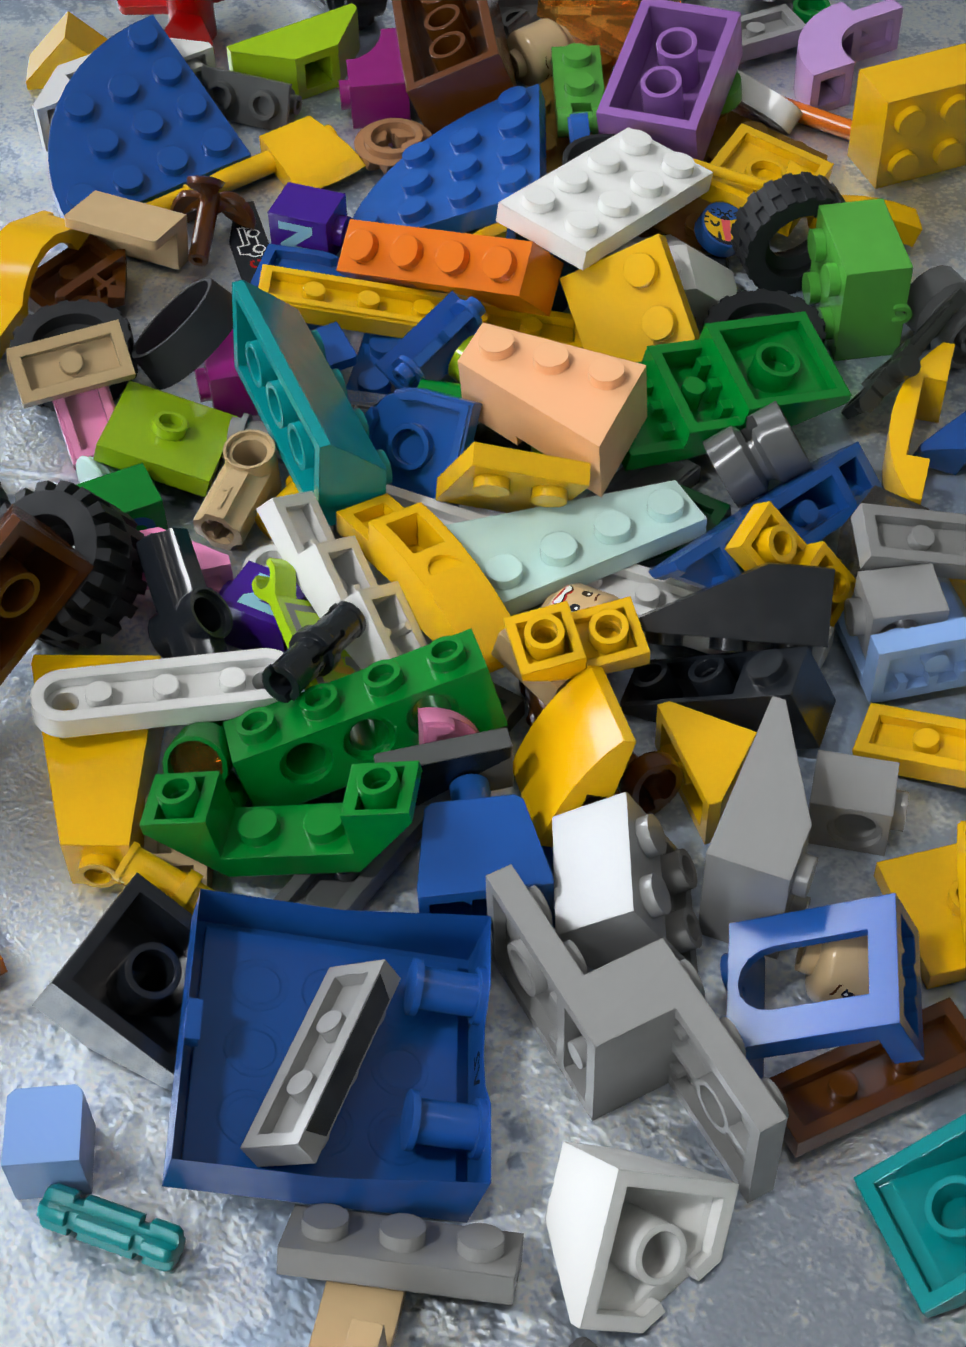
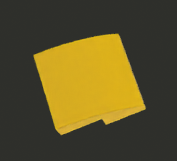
M589 665L554 696L530 727L514 757L513 774L541 846L553 847V816L582 807L587 795L606 798L614 796L636 745L633 733L601 666Z

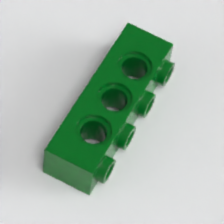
M471 628L452 636L440 637L426 646L397 657L374 662L365 669L328 683L313 685L304 692H301L300 696L294 701L292 699L288 703L278 701L264 707L252 708L238 717L223 722L232 764L253 807L299 805L347 786L352 764L374 763L373 755L376 753L419 745L418 708L436 707L452 710L469 719L479 732L499 729L507 726L508 723L487 664Z

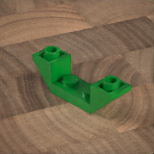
M419 760L352 764L343 803L238 808L234 806L220 771L155 774L139 826L143 835L228 877L361 872L412 823L422 768Z

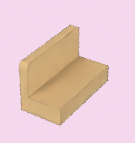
M95 190L64 215L65 227L93 234L115 251L117 249H125L126 256L177 270L188 262L187 214Z
M119 319L6 349L7 364L10 373L13 374L23 408L135 379L136 375Z

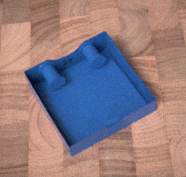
M200 889L191 918L162 1187L313 1205L330 1203L347 1209L389 1214L408 1213L423 1218L467 1223L491 1184V1102L485 1086L484 1071L485 1021L491 987V916L340 910ZM385 959L401 980L386 1010V1016L378 1027L360 1066L358 1077L351 1086L330 1131L329 1140L322 1149L317 1162L314 1164L257 1167L240 1147L329 967Z

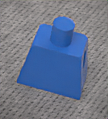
M466 774L454 779L449 786L451 801L431 803L424 809L417 882L419 913L487 916L486 875L512 864L527 888L535 885L541 891L550 908L553 923V875L524 799L515 794L491 797L489 780L479 774Z

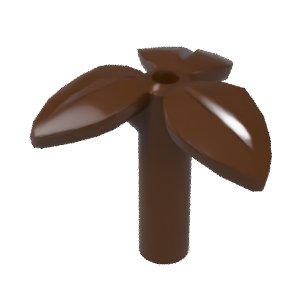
M188 176L187 185L191 189L182 190L174 198L170 208L172 211L187 214V223L195 220L188 261L196 266H206L208 264L217 215L221 212L239 225L252 230L256 227L254 211L245 199L235 192L224 191L219 193L225 182L210 176Z

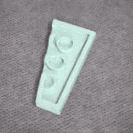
M672 480L603 494L602 498L596 495L570 500L562 507L539 506L447 524L445 526L478 564L512 616L544 603L547 597L552 593H557L566 585L574 583L587 585L697 539L706 533L707 518L678 482Z

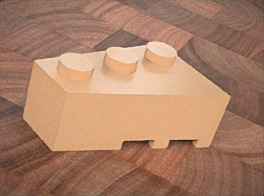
M487 323L481 324L458 359L462 398L482 403L479 422L516 445L524 441L545 455L591 463L590 486L587 489L602 498L647 418L646 365Z

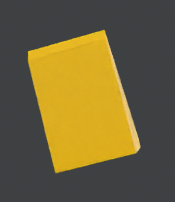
M67 11L30 54L26 77L27 90L43 89L58 65L91 54L108 39Z
M671 701L657 704L655 747L657 751L670 754L678 762L684 774L683 783L678 793L704 845L708 844L713 838L757 732Z

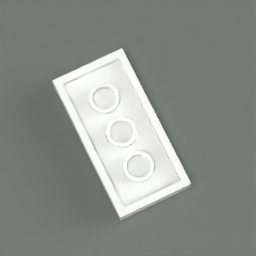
M628 127L498 202L496 222L535 242L540 247L583 271L709 191L713 172L695 163L689 155L675 152L652 140L649 134Z

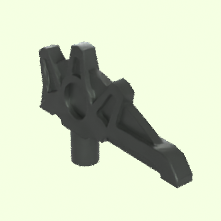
M961 288L949 296L911 338L901 343L895 349L891 358L873 371L861 383L864 388L841 411L847 420L861 413H871L887 394L895 390L904 380L919 373L921 368L919 357L949 319L966 304V293Z

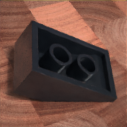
M136 873L32 1006L89 1049L172 1092L192 914L139 873Z

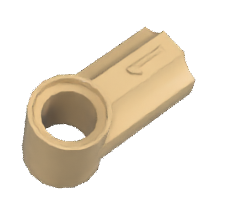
M248 429L239 431L230 436L224 444L223 455L225 464L193 519L195 532L208 540L211 546L230 551L233 546L242 545L255 522V517L257 516L256 509L281 492L282 483L274 440L269 434L260 430Z

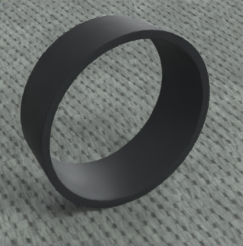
M210 277L199 279L175 296L144 329L133 347L132 357L157 389L169 388L183 380L197 369L226 339L233 329L232 294Z

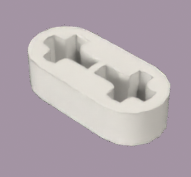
M737 69L742 83V99L738 107L777 131L789 135L803 115V112L779 93Z

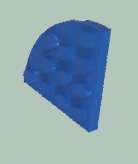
M153 14L111 36L78 67L65 86L56 105L50 125L48 141L49 175L54 202L60 218H64L66 213L95 190L147 203L182 188L183 184L187 185L188 176H210L223 168L251 157L249 150Z
M539 83L527 88L523 86L511 87L502 92L497 100L464 115L423 142L415 143L406 148L402 153V159L375 184L361 202L352 219L460 233L497 223L498 202L546 175L545 98Z

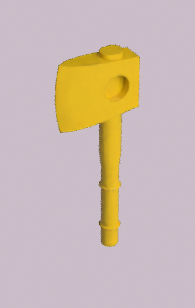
M308 115L260 135L261 153L223 168L210 175V177L225 182L219 193L233 191L273 173L284 186L291 182L323 188L352 175L366 165L359 155L338 136L331 125L327 124L324 126ZM183 184L182 188L149 201L146 204L170 210L174 198L182 190H189L191 188Z

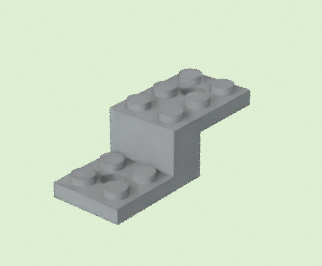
M512 864L486 875L487 916H491V959L591 1120L593 1121L669 1083L732 1181L739 1184L738 1190L746 1202L749 1203L774 1189L786 1123L789 1116L786 1102L775 1083L768 1077L760 1079L746 1059L745 1046L735 1025L727 1017L719 1019L707 1003L702 981L693 965L686 959L678 961L665 940L661 938L588 973L585 960L575 943L571 940L562 942L552 927L550 908L545 897L535 885L527 888Z

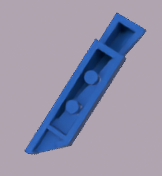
M857 441L811 462L813 468L786 483L778 484L648 572L654 579L666 580L673 578L704 589L745 572L726 552L725 547L753 504L771 501L805 543L810 544L820 541L849 522L852 514L861 503L878 498L886 492Z

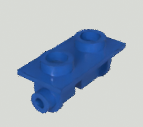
M451 291L390 349L375 366L397 389L417 388L421 379L440 381L448 373L449 363L456 349L469 336L474 335L481 326V317L486 313L484 306L473 296H470L465 301Z

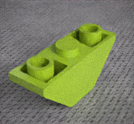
M351 3L226 46L229 70L290 83L295 91V95H300L302 100L339 87L338 80H345L347 76L346 60L355 59L360 50L357 7Z

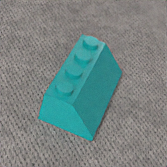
M245 280L232 282L234 367L270 437L274 440L275 447L298 492L313 491L328 525H336L337 511L386 493V485L392 483V469L389 459L384 450H376L369 438L367 420L360 408H352L347 398V389L338 368L331 369L326 360L325 348L319 332L316 329L310 331L297 308Z

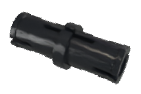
M340 601L338 605L334 603L328 612L314 625H305L292 636L289 642V649L273 664L268 665L262 673V683L269 695L283 703H288L291 699L294 701L316 677L331 673L341 660V652L356 638L360 637L366 629V620L360 609L350 602Z

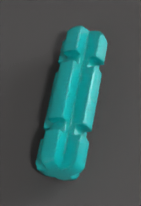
M61 1183L52 1184L47 1188L43 1199L38 1205L36 1215L40 1219V1224L43 1228L65 1236L69 1235L72 1231L76 1232V1240L128 1259H134L139 1254L143 1257L142 1264L161 1271L173 1270L179 1261L186 1242L184 1230L179 1225L159 1218H155L151 1223L145 1221L147 1214L95 1195H89L86 1199L80 1198V1190Z

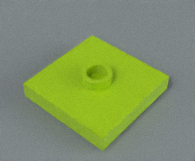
M129 380L96 444L93 460L120 470L143 463L152 480L206 497L224 456L223 447L227 441L230 420L232 417L238 416Z

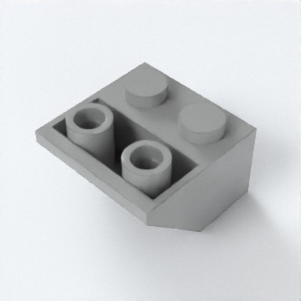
M627 792L553 816L555 930L561 941H573L580 950L586 965L590 969H597L663 938L678 961L688 960L698 973L696 949L702 946V932L699 921L693 912L691 889L697 887L696 869L689 853L683 848L678 850L664 834L657 817L654 814H646Z

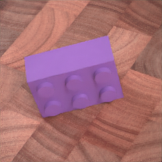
M642 0L596 111L599 134L616 135L630 127L631 129L641 130L649 134L652 140L675 152H681L694 159L703 161L743 56L741 12L668 0Z

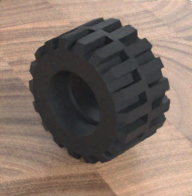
M48 480L38 482L35 492L26 487L17 492L14 505L50 527L69 545L75 546V550L95 566L38 637V640L53 647L59 646L65 650H78L80 644L88 648L101 644V635L103 633L110 637L116 635L122 630L119 622L123 617L126 616L132 619L138 610V607L133 605L138 594L145 596L148 586L147 582L142 580L143 569L137 554L136 543L145 537L143 533L135 529L138 524L121 509L72 482L60 480L58 485ZM4 503L0 507V519L10 508V505Z

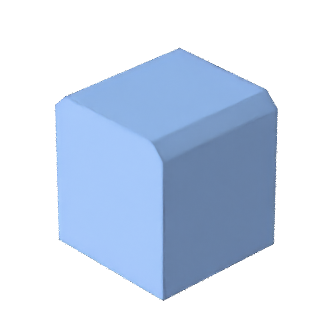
M78 1085L14 1089L7 1096L1 1167L16 1200L43 1198L47 1188L57 1183L81 1191V1195L92 1194L96 1125L84 1091Z

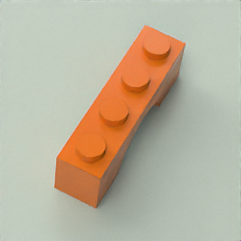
M350 219L336 271L348 278L415 289L453 291L458 295L473 296L479 301L502 310L550 317L564 263L533 241Z

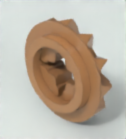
M387 118L373 122L361 129L355 137L354 147L355 152L362 159L367 170L381 169L385 175L388 170L402 159V153L406 148L415 143L423 142L432 134L424 125L413 120ZM391 143L393 148L396 147V149H392L388 144Z

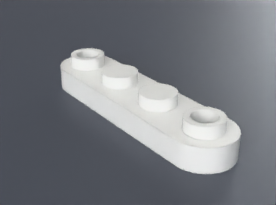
M258 648L54 670L40 677L31 689L30 701L33 719L41 731L60 738L186 725L195 722L230 720L252 708L264 707L278 702L269 695L266 689H261L264 688L262 673L268 665L273 664L284 652L272 648Z

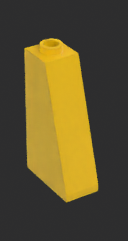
M33 655L31 666L35 684L40 677L54 670L161 659V655ZM165 727L69 738L54 737L42 731L59 842L72 884H87L98 888L121 884L112 881V877L134 841L144 848V835L139 824L145 808V796H149L155 774L158 772Z

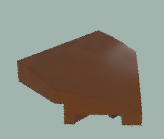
M93 234L87 237L79 250L66 248L37 268L31 284L28 310L36 313L39 311L38 309L46 305L52 306L60 301L68 300V302L78 301V299H87L89 302L95 303L100 301L106 303L112 309L124 306L127 287L126 250L117 249L115 251Z

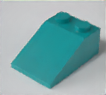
M965 1113L854 1177L922 1314L926 1318L966 1305Z

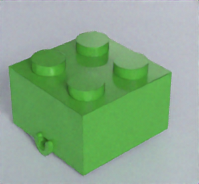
M883 198L819 205L816 228L810 229L808 232L807 244L811 268L810 272L803 274L802 292L803 298L806 300L805 303L813 305L819 311L818 316L820 319H824L826 325L825 340L833 360L842 361L893 355L895 349L900 345L903 324L908 322L913 315L911 307L907 305L913 265Z

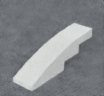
M313 491L274 497L256 509L282 560L289 562L294 567L296 582L319 618L326 614L334 603L338 605L340 601L354 604L363 613L366 620L364 633L345 648L361 670L374 662L391 659L428 645L399 582L377 584L355 535L339 539L334 538Z

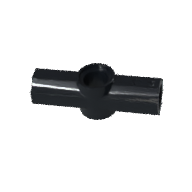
M172 527L165 531L151 533L136 543L137 554L157 612L149 619L147 629L149 639L162 658L229 652L224 638L232 631V614L221 595L206 586L188 529Z

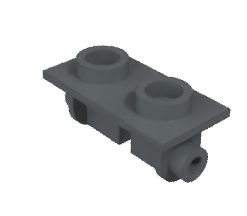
M207 65L202 66L201 84L228 121L267 130H275L289 124V117L292 114L298 115L301 111L302 97L295 95V91L290 83Z

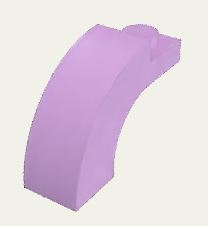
M885 0L857 10H851L845 3L839 2L813 16L803 27L798 40L793 88L796 101L825 111L848 105L850 103L855 63L897 49L903 6L896 0Z

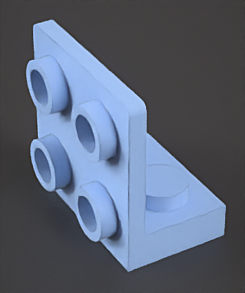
M940 583L950 609L947 621L906 629L894 628L884 633L870 635L866 661L858 637L850 636L847 632L844 611L842 612L835 624V628L869 704L966 686V617H964L947 583Z

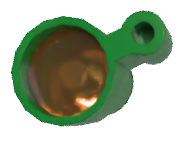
M227 720L195 722L185 726L165 751L162 760L163 773L220 771L235 808L245 807L249 797L241 780L237 778L233 771L234 766L223 722Z

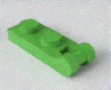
M572 43L567 46L551 47L557 138H569L567 117H570L569 114L583 112L588 113L589 130L592 132V135L599 134L596 111L605 92L600 45L587 46L582 43Z

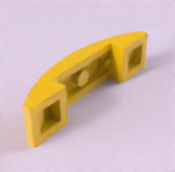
M943 342L920 360L921 368L919 373L904 381L896 397L882 465V486L886 492L883 494L886 506L920 509L930 459L908 455L916 419L939 423L955 344Z

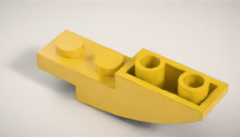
M385 493L336 512L337 533L342 537L355 535L365 558L390 582H399L420 629L432 641L472 628L489 672L491 673L505 667L491 653L498 634L505 628L503 618L511 615L467 550L422 502L404 508L392 496Z

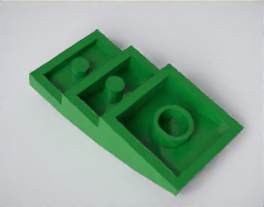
M805 311L705 323L698 340L647 346L642 361L636 362L646 365L647 418L621 463L625 471L707 454L703 445L704 440L729 426L743 430L746 428L747 416L774 401H777L792 427L847 404L852 394Z

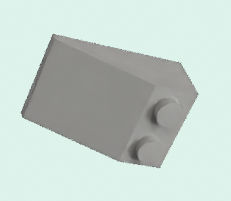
M772 696L705 856L698 921L702 935L729 943V923L809 909L811 897H808L807 894L815 874L818 857L807 854L812 824L785 699ZM780 951L766 956L777 959Z

